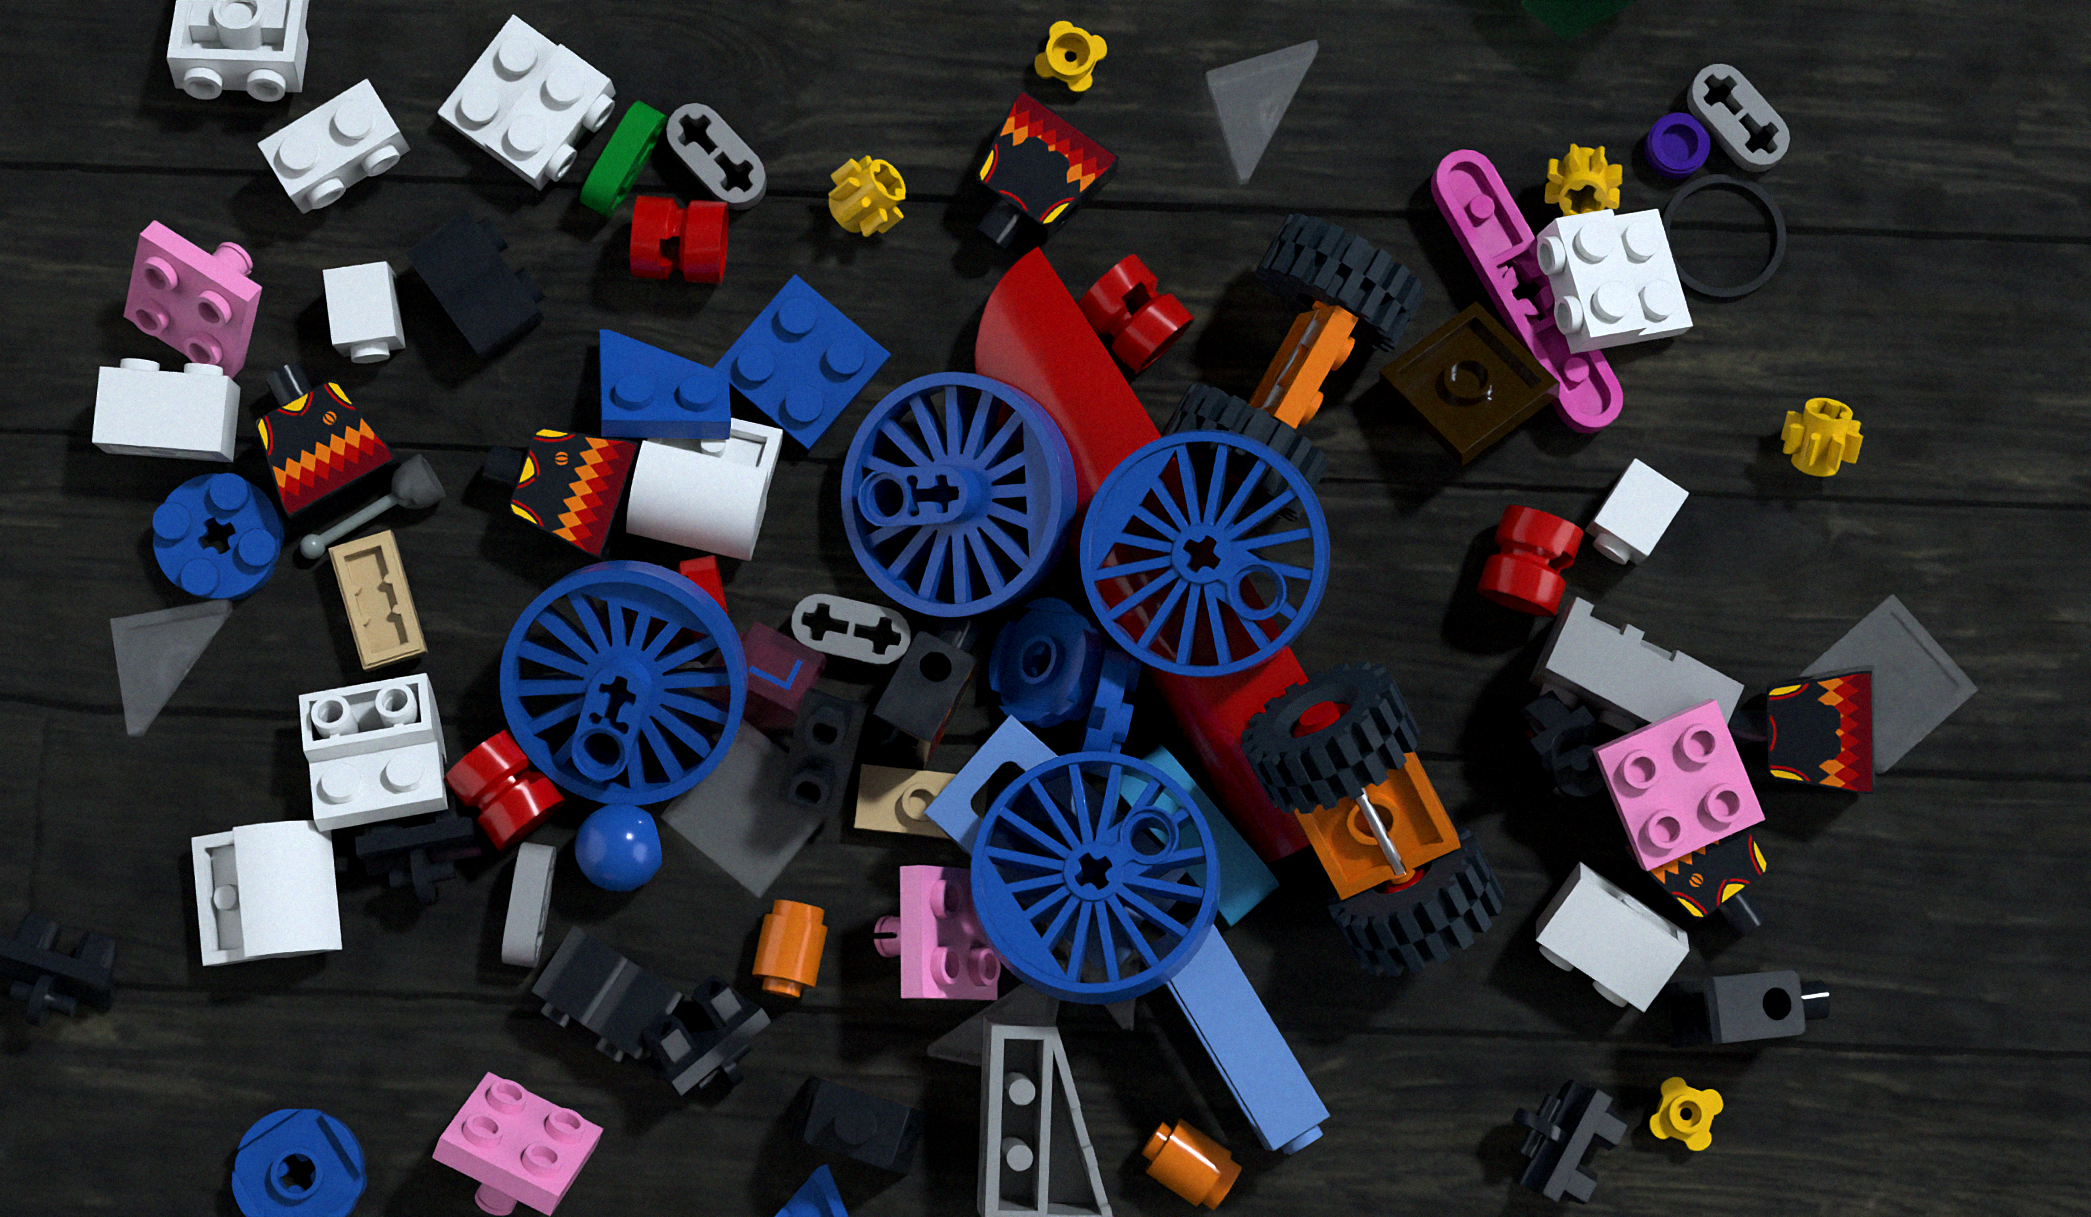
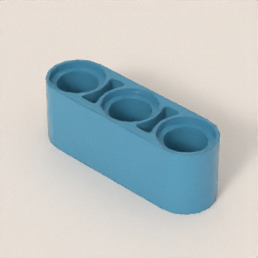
M1158 744L1140 760L1162 770L1174 779L1190 795L1206 819L1215 839L1221 869V892L1217 915L1229 927H1232L1280 886L1279 882L1166 748ZM1124 775L1119 799L1130 811L1148 783L1135 777ZM1163 792L1153 805L1166 810L1170 815L1181 809ZM1192 823L1179 831L1181 850L1202 846ZM1156 828L1145 829L1160 848L1164 850L1169 841L1168 836ZM1207 864L1183 867L1186 870L1184 876L1193 887L1205 889Z

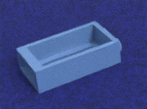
M1010 715L930 804L923 815L972 858L976 836L983 821L971 808V799L998 768L1006 762L1015 763L1026 772L1040 763L1058 756L1015 717ZM1069 775L1059 777L1042 785L1049 794L1077 818ZM1083 779L1093 833L1097 835L1104 797ZM1116 809L1113 827L1126 817L1118 809ZM1142 831L1135 836L1132 847L1138 853L1145 856H1153L1163 851ZM995 834L991 847L1016 851L1000 835ZM993 864L1005 884L1044 877L1040 873ZM1183 867L1172 869L1158 880L1177 883L1186 870ZM1051 893L1018 900L1027 908H1030ZM1136 893L1165 914L1176 903V900ZM1127 906L1124 907L1135 926L1138 927L1145 918ZM1063 907L1042 921L1050 927ZM1076 916L1062 937L1071 947H1073L1079 916ZM1111 916L1110 923L1118 965L1120 966L1132 953L1134 947L1114 917ZM1093 919L1085 960L1095 969H1101L1105 962L1097 921Z
M1196 917L1182 925L1190 930ZM1213 923L1206 940L1197 954L1165 985L1264 1149L1274 1151L1281 1147L1284 1154L1289 1153L1291 1155L1323 1135L1317 1124L1330 1117ZM1166 934L1149 944V947L1160 962L1180 942Z

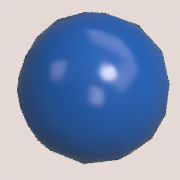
M607 804L590 814L578 829L574 848L579 869L592 884L606 891L631 892L650 881L662 865L661 845L654 820L650 813L633 804Z

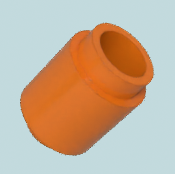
M774 900L772 914H765L752 970V976L764 980L762 991L798 999L800 998L802 988H815L828 930L826 926L822 925L825 913L823 909L794 901Z
M1179 1118L1172 1127L1162 1121L1141 1152L1144 1157L1150 1160L1145 1169L1146 1174L1197 1207L1200 1203H1203L1212 1210H1215L1224 1199L1242 1169V1166L1230 1159L1231 1151L1182 1118Z

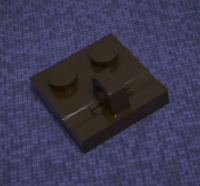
M1477 301L1379 371L1380 385L1461 467L1475 458L1486 447L1501 439L1557 398L1560 390V382Z

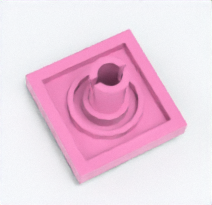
M154 220L139 235L124 317L135 323L144 333L156 336L183 353L193 363L219 366L223 368V376H229L233 379L244 366L262 287L247 278L252 272L250 269L253 267V263L247 252L239 245L232 242H224L210 255Z
M1706 699L1592 749L1641 869L1649 871L1765 820L1720 707L1715 699Z
M925 865L900 866V917L892 915L883 916L877 921L874 933L893 932V934H897V937L892 939H874L877 951L881 956L887 958L901 955V998L969 1001L998 1000L997 981L1000 976V960L989 947L975 916L970 888L971 869Z
M488 1072L439 1138L432 1158L482 1182L476 1191L475 1200L478 1206L487 1213L498 1216L509 1215L512 1213L518 1200L551 1216L595 1150L603 1128L585 1120L573 1110L561 1108L525 1090L524 1087L514 1081L502 1079Z

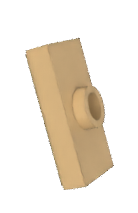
M388 530L328 548L363 670L370 672L428 654L393 532Z
M861 764L854 828L858 830L950 839L927 819L923 813L957 774ZM989 780L971 799L973 812L982 820L986 813Z

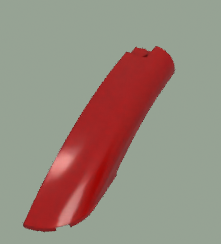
M1036 247L1010 267L999 280L986 302L975 342V373L1011 385L1029 395L1045 409L1062 432L1072 455L1077 481L1076 517L1067 547L1080 566L1082 529L1087 511L1099 487L1122 460L1135 450L1162 436L1040 248ZM1002 401L995 423L998 432L1016 411L1004 401ZM1023 435L1010 450L1012 456L1024 451ZM1174 457L1161 478L1188 516L1179 463ZM1152 490L1143 505L1172 525H1175V522ZM1201 501L1202 511L1205 512L1206 507ZM1136 516L1125 531L1166 539L1165 535ZM1212 537L1206 542L1198 543L1192 541L1189 549L1196 555L1192 566L1198 571L1205 565L1217 567L1220 562V558L1213 553L1217 542ZM1117 543L1101 568L1163 556V552ZM1160 569L1101 581L1099 584L1107 605L1112 609L1167 571L1166 569ZM1247 576L1242 585L1244 600L1251 607L1266 609ZM1172 583L1120 618L1118 622L1134 639L1139 641L1176 584ZM1188 592L1150 647V650L1175 661L1189 597ZM1203 596L1190 664L1216 665L1219 662L1205 596ZM1221 601L1232 660H1241L1260 651L1232 607ZM1272 617L1265 620H1257L1271 642L1281 635ZM1290 647L1259 667L1244 673L1220 678L1178 676L1143 662L1142 669L1193 752L1238 832L1263 863L1278 860L1310 845L1311 842L1294 811L1291 814L1281 811L1279 806L1275 808L1271 804L1241 748V744H1243L1241 740L1243 730L1251 728L1248 721L1254 714L1266 712L1263 705L1272 697L1280 699L1285 696L1286 692L1284 689L1295 682L1299 686L1309 682Z

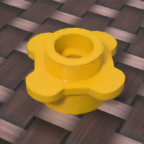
M1068 21L1056 22L1049 30L1050 39L1048 40L1045 52L1037 55L1035 58V70L1044 79L1054 77L1067 83L1068 88L1074 93L1085 92L1092 85L1091 73L1097 61L1103 60L1107 54V45L1102 37L1098 35L1090 36L1085 30L1073 27ZM1074 52L1077 59L1074 62H1068L1065 59V54Z
M1680 1077L1668 1078L1660 1087L1663 1097L1658 1103L1656 1114L1652 1115L1649 1119V1128L1652 1134L1659 1139L1672 1137L1684 1141L1688 1149L1692 1151L1704 1150L1711 1143L1712 1137L1709 1129L1714 1115L1720 1113L1723 1108L1722 1098L1713 1089L1699 1091L1688 1087L1686 1082ZM1685 1107L1689 1108L1692 1112L1689 1120H1683L1680 1116V1111Z

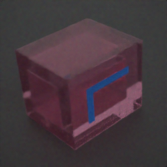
M755 621L749 634L742 631L737 633L746 657L748 669L747 693L798 718L805 690L807 687L815 688L828 662L825 654Z

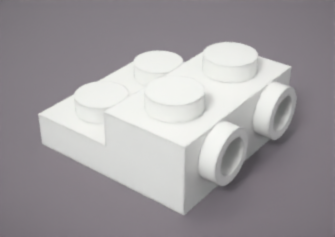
M176 0L167 52V61L175 88L184 89L189 95L205 100L218 97L221 94V90L247 91L258 100L267 102L281 99L285 92H301L309 44L305 28L309 0Z
M513 14L437 113L443 121L541 191L549 179L557 182L570 169L577 156V151L573 148L588 129L596 132L606 122L615 107V101L612 100V97L616 92L609 78L562 44L559 46L555 45Z
M1612 209L1555 218L1536 236L1538 241V263L1542 272L1548 275L1555 298V321L1560 332L1566 336L1571 354L1681 335L1693 326L1658 209L1614 216Z

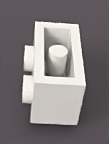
M368 79L363 80L257 143L289 197L303 214L311 209H319L333 203L345 193L346 188L367 176H375L385 172L399 161L400 156L411 150Z
M132 358L121 359L120 368L100 366L92 443L104 452L233 462L241 388L229 376H223V368L209 364L187 363L184 365V373L159 371L160 364L157 362Z
M1580 861L1536 921V941L1542 944L1539 950L1548 960L1566 971H1571L1574 966L1595 979L1593 983L1594 988L1606 999L1620 1007H1625L1629 1002L1643 1012L1646 1011L1689 952L1686 931Z

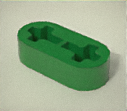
M639 100L636 101L623 117L588 176L580 195V203L607 218L612 217L625 200L661 139L668 116Z

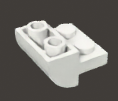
M731 418L729 439L648 438L647 441L643 440L631 486L626 533L751 561L766 510L768 489L782 445L783 430Z
M427 673L299 695L303 752L309 762L313 816L320 832L448 809L443 766L447 765L443 732L435 696Z
M314 820L284 821L233 827V831L191 838L203 966H221L267 958H288L342 949L331 830L320 832Z

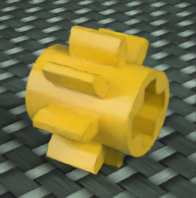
M1575 143L1570 144V152L1562 161L1558 159H1550L1548 161L1547 178L1550 182L1545 187V202L1550 204L1559 202L1560 208L1563 211V217L1602 211L1605 207L1617 209L1619 207L1620 190L1617 187L1622 184V166L1619 164L1608 166L1607 160L1604 157L1605 147L1603 146L1592 149L1586 147L1579 148Z
M867 155L858 163L851 158L830 175L837 187L828 193L829 208L835 220L844 229L853 233L862 231L865 237H869L876 230L882 234L903 219L904 216L897 205L906 199L905 184L899 172L888 162L880 159L872 161L871 157Z
M1829 398L1810 399L1805 404L1803 414L1794 411L1787 412L1781 439L1785 441L1783 452L1785 454H1793L1791 458L1792 464L1806 474L1820 477L1832 476L1838 472L1841 460L1854 464L1857 462L1863 440V435L1859 434L1861 423L1860 421L1852 420V410L1839 401Z

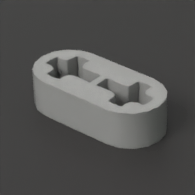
M1713 64L1699 72L1689 86L1687 94L1688 108L1692 115L1703 123L1710 136L1742 169L1755 173L1764 172L1774 167L1787 151L1790 142L1789 129L1783 119L1734 67L1725 64ZM1708 82L1714 88L1720 87L1722 84L1729 87L1731 92L1727 96L1726 102L1736 113L1735 116L1721 102H1717L1713 106L1705 102L1704 97L1709 91L1705 83ZM1741 121L1756 135L1764 130L1770 133L1772 139L1768 143L1767 148L1771 154H1768L1762 148L1754 153L1747 149L1745 144L1751 136L1740 123Z
M692 103L683 105L675 110L668 120L666 131L670 148L679 161L718 202H727L729 209L745 210L758 204L765 195L767 187L764 166L758 156L707 105ZM691 122L697 128L704 123L709 124L706 134L715 150L708 155L696 142H691L685 147L682 144L686 139L682 128L685 124ZM725 159L738 172L744 171L747 167L750 168L752 171L749 173L748 178L751 188L746 192H743L738 187L732 188L729 192L726 191L724 188L728 181L724 170L718 164Z
M814 594L804 598L796 605L792 614L791 627L797 642L804 649L815 654L873 667L889 668L903 660L911 645V631L907 621L899 612L890 608L828 594ZM819 607L828 608L830 619L833 622L848 625L847 634L826 631L822 641H815L812 639L811 629L803 625V620L805 616L815 617ZM881 621H888L892 623V633L901 637V641L898 646L888 645L885 654L879 655L874 653L872 641L855 636L856 629L862 628L876 631L880 627Z
M528 842L521 844L514 872L502 944V962L505 964L535 968L538 964L556 866V847Z

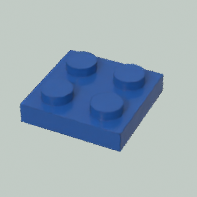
M795 274L712 369L728 374L729 386L782 429L808 453H811L892 358L887 350Z

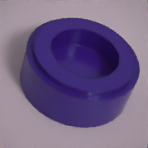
M1686 113L1665 115L1652 126L1646 137L1644 145L1645 156L1652 169L1664 177L1671 179L1688 177L1694 174L1708 157L1710 151L1709 133L1703 123L1692 115Z

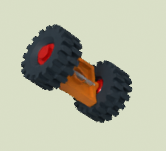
M1295 213L1294 216L1292 214L1287 215L1255 273L1258 274L1256 276L1258 281L1266 285L1265 289L1272 295L1281 297L1280 302L1290 309H1297L1301 314L1297 316L1248 404L1245 400L1235 395L1233 397L1228 396L1223 390L1212 387L1210 389L1205 384L1197 383L1195 385L1192 383L1187 388L1161 436L1194 429H1216L1246 435L1266 444L1288 459L1300 471L1314 491L1328 467L1329 460L1324 458L1325 454L1320 449L1312 446L1313 443L1305 436L1294 433L1293 430L1297 428L1298 424L1305 426L1313 418L1323 400V393L1318 391L1330 369L1336 371L1341 367L1349 356L1354 344L1359 345L1363 343L1368 349L1378 351L1379 348L1384 352H1390L1391 349H1395L1426 294V290L1421 287V281L1417 277L1409 275L1411 271L1403 264L1393 262L1390 254L1382 249L1376 250L1368 245L1369 241L1359 235L1354 237L1346 233L1343 227L1334 223L1329 226L1321 218L1315 216L1307 218L1302 213ZM1191 443L1189 446L1195 475L1201 476L1210 485L1218 443ZM1232 446L1224 491L1229 493V496L1232 498L1260 458L1251 452ZM1270 466L1247 503L1252 508L1259 510L1292 486L1274 467ZM1298 498L1273 515V517L1279 519L1284 517L1288 521L1297 520L1304 506Z
M1358 661L1352 669L1349 668L1347 663L1335 665L1332 673L1326 675L1320 670L1309 675V682L1301 686L1295 682L1285 688V696L1280 699L1272 697L1263 705L1266 710L1265 713L1254 714L1248 721L1251 728L1243 730L1241 740L1243 741V744H1241L1242 751L1271 804L1275 808L1279 806L1282 812L1291 814L1294 811L1336 889L1329 893L1328 901L1331 906H1328L1357 964L1362 969L1366 967L1370 974L1377 976L1383 970H1385L1387 976H1399L1404 967H1409L1411 973L1425 970L1426 962L1435 959L1440 964L1450 959L1449 951L1456 947L1465 950L1474 943L1471 936L1475 932L1485 933L1492 926L1489 917L1499 915L1502 909L1499 900L1504 899L1503 890L1474 834L1471 835L1469 829L1463 826L1456 830L1451 823L1414 752L1418 744L1415 738L1420 736L1419 728L1390 671H1386L1385 667L1379 663L1371 667L1369 661Z

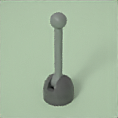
M417 454L402 463L394 471L391 479V493L321 535L310 534L305 536L300 542V551L308 559H318L324 554L327 545L394 505L399 504L406 509L413 510L424 509L445 498V491L426 459L421 454Z

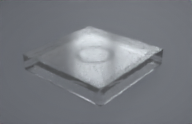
M1894 594L1883 600L1798 675L1804 676L1861 665H1874L1875 770L1879 774L1886 772L1979 690Z
M742 718L735 740L719 765L703 781L676 796L660 817L761 899L829 814L776 799L788 755Z

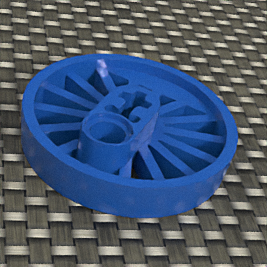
M964 372L929 374L907 382L889 393L872 409L860 425L850 445L843 468L841 482L842 518L850 546L859 564L868 577L886 595L901 605L927 615L939 617L972 616L1001 609L1019 601L1036 589L1055 568L1067 547L1075 522L1077 509L1076 472L1069 447L1059 427L1045 409L1029 395L1011 385L978 374ZM967 387L981 389L982 394L969 431ZM945 391L947 435L930 398ZM1002 401H1004L1016 411L990 442ZM911 409L929 450L899 422ZM1023 435L1024 451L1000 463ZM889 437L918 467H905L879 457L887 438ZM1025 470L1026 483L998 485ZM899 485L904 499L903 505L897 513L894 509L892 498L894 490ZM953 490H959L957 500L952 499ZM1026 496L1027 513L997 502L995 498ZM998 518L1028 529L1029 549ZM922 526L897 559L892 562L883 546ZM993 541L1022 569L1012 581L1008 578ZM932 548L919 589L907 578ZM975 556L992 593L977 600ZM952 558L955 603L940 599Z
M1194 429L1165 435L1145 444L1122 460L1107 476L1096 492L1085 517L1080 542V566L1083 584L1092 609L1107 632L1125 650L1146 664L1167 673L1191 678H1220L1244 673L1263 665L1287 649L1301 635L1317 611L1325 591L1330 567V541L1325 516L1318 498L1300 471L1288 459L1273 448L1246 435L1216 429ZM1214 442L1218 443L1206 510L1203 512L1189 444ZM1232 446L1260 457L1223 514L1219 515ZM1176 453L1189 513L1188 516L1161 478ZM1270 466L1274 467L1292 487L1234 525V520ZM1152 490L1175 522V525H1172L1143 505ZM1298 498L1301 500L1309 518L1310 526L1243 539L1246 533ZM1136 516L1165 535L1166 539L1125 531ZM1212 537L1217 542L1213 553L1220 558V562L1217 567L1205 565L1198 571L1192 566L1196 555L1189 549L1192 541L1198 543L1206 542ZM1313 539L1314 566L1313 568L1272 561L1256 550ZM1117 543L1163 552V556L1101 568ZM1166 569L1167 572L1112 609L1107 605L1099 582ZM1255 571L1268 574L1277 586L1276 598L1266 609L1251 607L1242 595V585L1245 578ZM1288 577L1311 581L1308 593L1300 609L1288 602L1291 596V584ZM1172 583H1175L1176 585L1139 641L1134 639L1121 626L1118 620ZM1188 592L1189 597L1175 661L1150 650V647ZM1203 596H1205L1219 662L1216 665L1190 664ZM1221 601L1232 607L1260 651L1241 660H1232ZM1282 613L1291 619L1292 622L1277 639L1271 642L1257 620H1265Z
M631 560L600 562L583 567L559 579L538 595L527 606L512 628L504 647L500 666V695L508 725L523 752L537 768L558 785L587 799L607 804H633L635 806L652 804L678 796L703 781L723 760L735 740L743 717L748 692V669L742 643L734 625L720 605L704 589L683 575L662 566ZM566 594L589 636L550 604ZM591 596L607 601L611 632ZM626 608L639 612L631 639ZM652 617L669 622L646 650L642 651ZM535 620L574 652L528 637ZM682 627L705 634L657 657ZM717 647L720 648L726 664L723 667L673 669ZM523 658L571 674L523 677ZM617 676L628 680L627 690L631 693L620 690L621 680ZM730 686V705L681 688ZM582 693L536 716L531 709L527 697ZM679 710L726 725L722 736L716 742ZM581 713L576 731L561 748L544 732L545 729ZM663 725L698 753L701 758L686 767ZM642 731L667 775L647 778ZM605 733L610 735L618 743L620 752L611 753L602 750L595 743L593 734ZM627 765L629 778L616 777Z
M1085 751L1062 755L1040 763L1015 779L999 795L985 815L976 836L971 859L970 888L972 904L981 932L991 950L1012 974L1030 987L1053 998L1081 1004H1109L1133 999L1153 991L1176 976L1193 959L1206 940L1215 920L1221 892V869L1215 839L1206 819L1190 795L1174 779L1162 770L1135 757L1105 751ZM1107 771L1110 774L1097 835L1094 836L1082 772ZM1069 775L1081 836L1080 840L1077 839L1042 785ZM1128 775L1147 782V787L1125 819L1113 827L1123 776ZM1163 792L1181 809L1170 815L1166 810L1153 805ZM1031 793L1066 847L1011 810L1025 796ZM1002 823L1054 859L991 847V843ZM1192 823L1202 846L1181 850L1179 831ZM1147 828L1161 830L1169 838L1166 848L1153 856L1140 854L1132 847L1135 836ZM1203 863L1207 864L1205 889L1158 880L1172 869ZM993 864L1049 876L1005 884ZM1090 866H1093L1099 873L1107 870L1105 876L1108 885L1100 890L1092 883L1083 885L1085 883L1083 871ZM1051 893L1025 911L1022 910L1017 902V899ZM1136 893L1201 905V908L1189 930ZM1127 906L1178 940L1180 944L1159 962L1124 907ZM1063 907L1041 938L1034 925ZM1076 916H1079L1067 975H1065L1051 952ZM1110 916L1114 917L1148 968L1144 972L1121 980ZM1093 919H1096L1108 982L1080 983Z

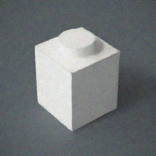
M386 261L323 270L332 345L343 357L351 356V361L354 363H373L388 359L390 357L389 350L405 348L397 278Z
M1635 458L1625 468L1585 531L1596 538L1593 546L1609 559L1625 565L1629 559L1636 565H1639L1649 556L1689 493Z

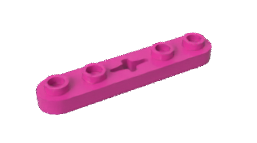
M1462 149L1451 152L1440 162L1431 178V191L1436 204L1513 337L1560 382L1559 396L1551 401L1559 417L1568 427L1577 432L1591 434L1603 430L1618 417L1623 406V392L1616 376L1600 349L1574 354L1570 353L1566 336L1560 332L1555 321V298L1548 275L1542 272L1538 263V242L1493 164L1486 156L1474 150ZM1516 274L1525 284L1536 282L1539 285L1541 291L1534 297L1537 309L1529 299L1524 298L1517 301L1513 296L1512 292L1519 285ZM1539 313L1543 319L1541 321L1536 317Z

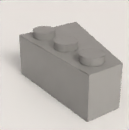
M1576 597L1558 614L1528 681L1542 688L1539 697L1553 690L1568 711H1574L1578 704L1580 706L1584 705L1587 709L1600 714L1597 723L1603 728L1621 736L1709 698L1717 700L1724 720L1728 724L1744 688V685L1679 650H1673L1670 653L1642 640L1645 632L1630 624L1623 623L1620 630L1590 616L1594 605L1579 597Z
M984 1015L977 1210L980 1216L1113 1217L1097 1167L1098 1163L1093 1146L1090 1143L1081 1113L1080 1102L1058 1027L1048 1016Z

